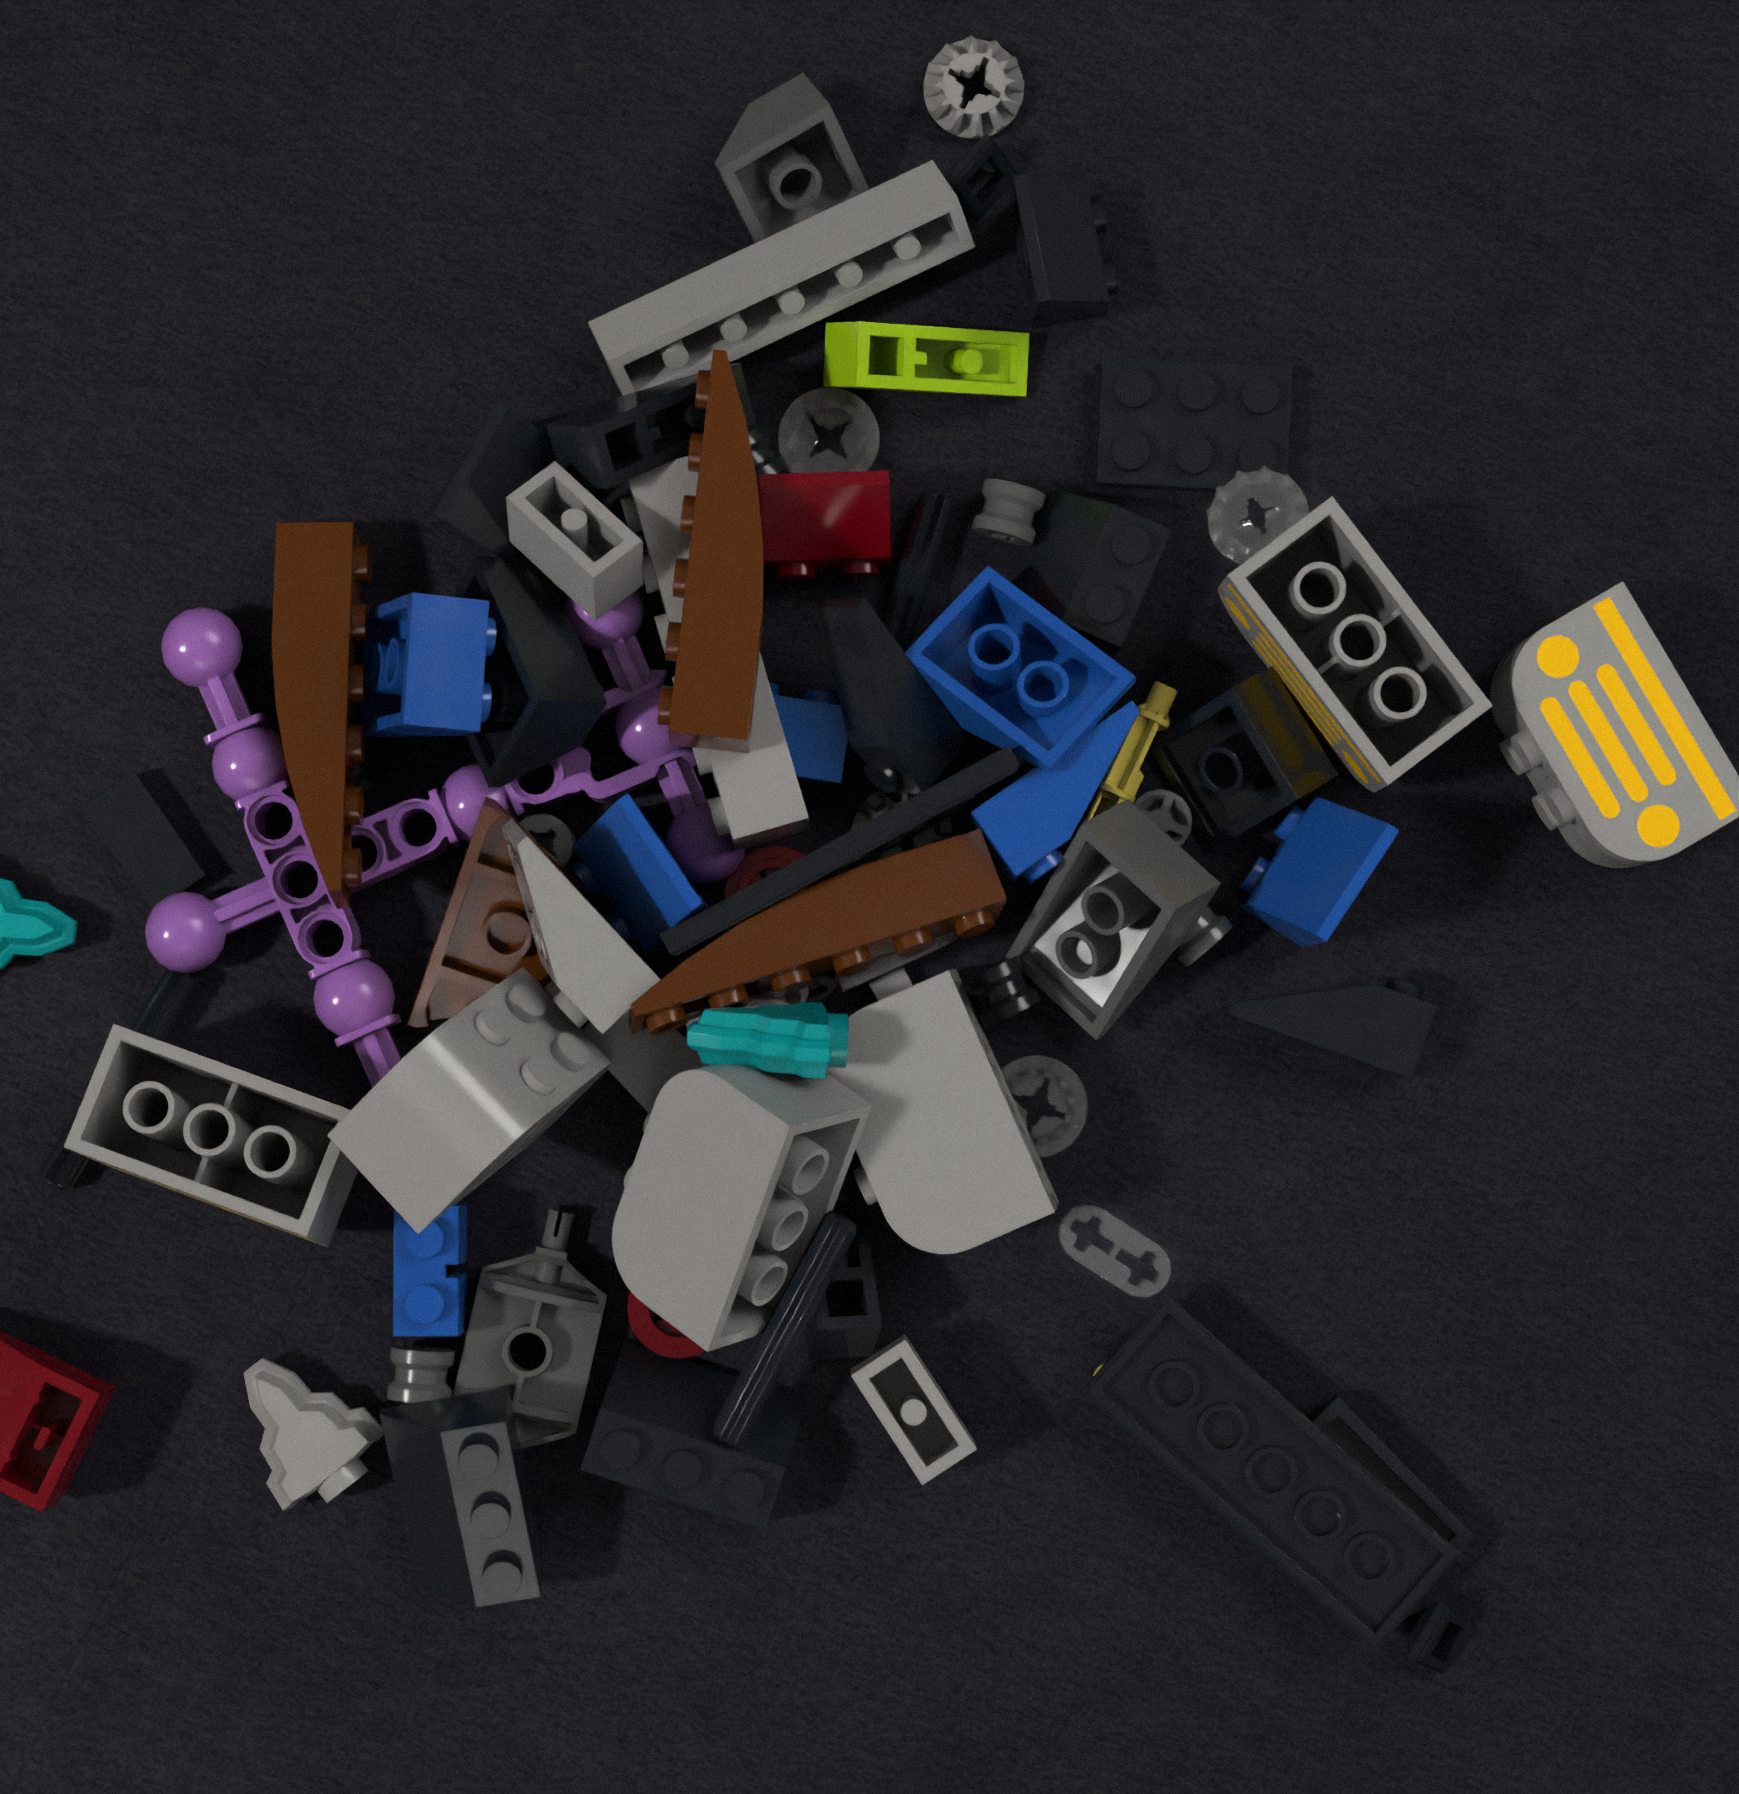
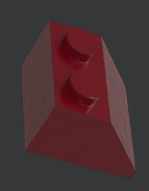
M889 470L759 474L764 570L776 569L777 578L785 580L814 578L815 568H840L841 577L866 578L878 576V566H891Z

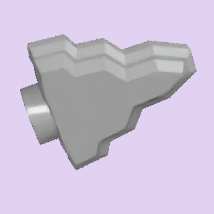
M266 1358L260 1359L244 1372L250 1408L265 1428L260 1450L272 1470L266 1484L283 1511L292 1508L299 1500L309 1496L316 1490L325 1502L328 1503L369 1471L359 1459V1456L373 1442L379 1440L384 1432L382 1425L365 1407L350 1409L333 1392H311L295 1372Z

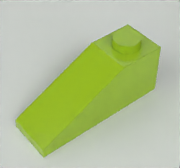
M861 321L826 323L823 387L1026 397L1030 333Z

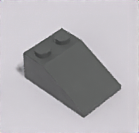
M1128 799L1082 823L1063 856L1064 860L1057 866L1006 955L1008 959L1019 955L1024 965L1022 972L1095 1040L1100 1039L1107 1033L1190 933L1221 884Z

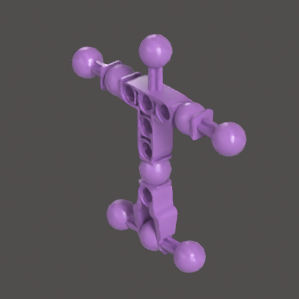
M638 589L596 621L567 594L564 608L582 644L588 648L601 650L617 687L604 692L607 704L597 720L617 712L614 725L617 743L626 756L641 765L598 782L594 779L590 770L591 754L580 746L549 762L554 770V782L549 790L538 795L526 793L522 787V777L500 788H488L478 763L462 766L448 777L440 791L436 788L428 791L429 800L418 798L406 800L364 818L362 825H353L352 843L360 838H370L376 845L378 854L374 865L367 871L362 872L361 887L351 888L350 895L437 857L447 849L449 844L459 847L464 842H470L485 797L494 799L517 820L518 816L523 819L530 815L527 809L529 807L540 809L551 807L587 794L595 802L606 804L656 781L659 782L674 816V820L667 831L665 845L686 874V878L693 882L709 884L723 881L736 872L745 857L746 848L735 851L730 834L717 836L707 801L708 798L694 769L697 764L693 750L689 747L670 745L669 726L658 724L660 691L668 671L650 669L636 637V633L642 625L645 610L642 595ZM198 607L185 610L172 619L164 632L161 645L164 664L174 678L187 686L198 687L217 729V731L203 737L206 746L214 749L212 760L214 779L223 793L236 801L234 804L237 810L245 813V830L265 877L213 900H209L201 894L186 891L168 895L155 905L147 918L145 937L148 950L159 964L170 971L181 973L199 971L216 960L224 948L226 935L281 912L297 951L304 960L314 966V969L310 970L308 974L311 980H317L313 996L316 1015L325 1028L340 1036L334 1040L337 1047L344 1048L352 1044L354 1045L373 1088L401 1060L389 1028L402 1023L398 1014H392L395 1000L392 981L383 968L369 960L371 958L369 951L360 949L362 942L361 933L351 908L337 909L327 890L303 828L296 799L292 796L294 792L286 767L281 734L270 728L273 723L269 716L262 712L254 715L251 714L235 677L234 671L240 663L243 648L238 628L231 618L217 609ZM285 805L292 814V828L284 837L272 840L264 832V817L273 807ZM420 812L431 813L437 826L436 834L432 841L419 847L410 845L405 835V827L409 818ZM309 863L317 871L318 884L311 895L298 899L289 889V875L298 865ZM334 921L343 931V946L338 953L325 958L315 949L313 942L314 934L322 924Z

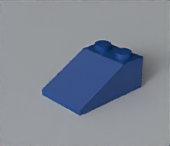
M989 566L972 581L905 652L958 727L1002 749L1009 745L1015 756L1049 773L1062 762L1136 682L1135 675Z
M412 592L370 608L369 642L362 643L361 664H366L368 698L366 703H358L357 725H364L366 737L463 736L480 732L481 722L487 721L492 703L491 686L489 683H484L485 657L492 655L496 642V622L494 618H488L489 601Z
M1133 700L1093 727L1051 773L1035 767L971 812L968 822L974 830L981 829L989 852L1011 883L1024 875L1029 884H1032L1064 860L1059 849L1070 840L1140 712Z
M628 793L618 799L573 845L581 860L572 865L574 871L593 897L602 891L606 894L617 911L608 920L612 927L632 948L640 944L644 952L650 954L664 944L660 936L661 933L709 908L693 883L686 878V874L667 849L665 842L642 808Z
M1317 796L1309 800L1304 808L1294 802L1274 832V835L1283 841L1269 861L1259 856L1240 883L1239 888L1248 893L1240 907L1302 948L1325 943L1399 833V830L1389 823Z

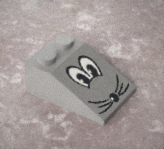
M511 818L502 826V830L541 964L552 978V981L544 988L553 997V1001L578 1028L589 1020L603 1034L630 1009L631 1004L661 979Z

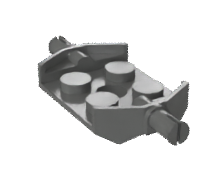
M548 1208L549 1213L541 1246H536L535 1252L482 1267L453 1392L454 1397L509 1388L522 1454L524 1448L552 1442L578 1432L580 1426L578 1423L604 1309L610 1294L568 1258L569 1252L566 1249L575 1214L563 1212L557 1236L556 1230L561 1210ZM533 1333L543 1340L546 1347V1357L539 1367L525 1369L513 1361L510 1347L513 1339L519 1334Z

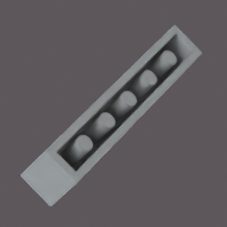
M931 160L589 321L588 324L623 396L696 374L699 370L711 369L713 349L726 351L729 362L739 359L974 248L975 245L957 195L934 161Z
M688 456L675 459L629 479L630 494L619 496L627 527L634 533L642 531L648 553L643 554L646 592L648 594L659 591L665 614L655 616L654 619L664 653L666 650L669 621L681 622L684 598L673 597L676 559H689L691 535L680 534L682 504L684 495L696 496L699 472L688 471ZM760 654L749 753L692 747L699 774L704 775L712 772L719 796L707 799L717 836L730 834L735 851L809 830L808 813Z

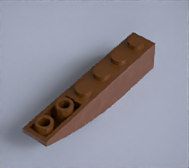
M713 349L711 371L699 370L697 378L695 409L706 410L704 432H692L690 438L688 471L699 472L696 496L684 495L682 504L680 534L691 535L689 559L677 558L675 564L673 597L684 598L681 622L669 621L665 661H675L676 669L674 686H661L658 724L669 726L670 745L749 753L763 631L764 559L757 477L744 411L727 352Z
M353 522L276 523L271 644L275 704L285 762L303 828L327 890L337 909H350L351 888L361 887L362 882L360 848H352L353 825H362L364 820L362 786H354L355 764H364L366 759L364 725H356L357 703H366L368 698L366 664H358L359 643L369 642L370 637L368 604H360L361 583L371 582V548L369 544H361Z
M981 829L855 867L803 889L741 922L686 959L631 1004L628 1018L631 1033L634 1034L649 1029L651 1035L666 1034L683 1027L688 1023L687 1016L703 1012L704 1009L721 1007L744 1008L750 1003L749 997L774 990L776 996L789 995L811 985V977L833 970H835L838 977L853 975L873 965L872 958L896 951L900 958L909 957L931 948L935 944L933 939L957 932L958 937L963 939L988 931L994 927V920L998 919L1007 901V897Z

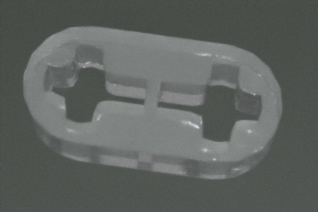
M1082 1204L1073 1207L1062 1217L1058 1227V1239L1063 1250L1077 1262L1135 1297H1150L1159 1293L1167 1285L1171 1275L1170 1260L1167 1253L1149 1238L1102 1208L1092 1204ZM1092 1215L1098 1217L1101 1220L1098 1225V1232L1113 1242L1108 1253L1092 1244L1086 1245L1082 1251L1076 1249L1073 1245L1076 1242L1077 1236L1070 1230L1072 1223L1076 1219L1086 1223L1091 1219ZM1123 1248L1139 1258L1144 1255L1146 1250L1152 1252L1155 1256L1152 1259L1151 1265L1158 1271L1156 1278L1152 1282L1142 1278L1136 1285L1129 1283L1127 1280L1130 1277L1131 1270L1115 1259L1120 1249Z

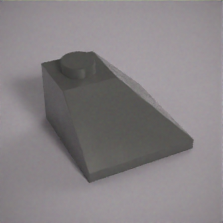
M804 73L797 75L749 103L714 163L754 243L869 190L830 104Z

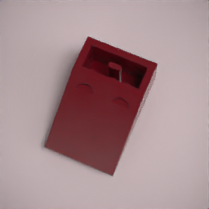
M0 1331V1492L44 1512L60 1503L116 1386Z

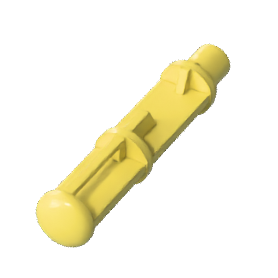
M1154 682L1145 703L1138 705L1140 712L1113 759L1103 782L1100 783L1099 791L1085 821L1093 818L1102 797L1104 798L1095 816L1127 799L1132 804L1134 803L1135 795L1144 778L1140 767L1156 732L1168 729L1170 725L1168 712L1178 691L1160 682Z

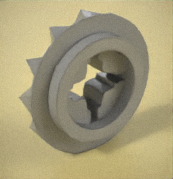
M970 35L966 39L953 44L946 43L935 58L929 62L923 85L924 99L929 113L943 129L959 137L978 139L982 138L985 134L991 136L1000 132L1013 121L1023 101L1024 80L1016 57L1011 56L1004 50L997 40L986 41L976 39ZM982 65L986 66L984 86L992 91V95L977 94L973 101L968 102L965 110L962 109L964 87L956 81V77L962 76L970 79L975 71L980 70Z

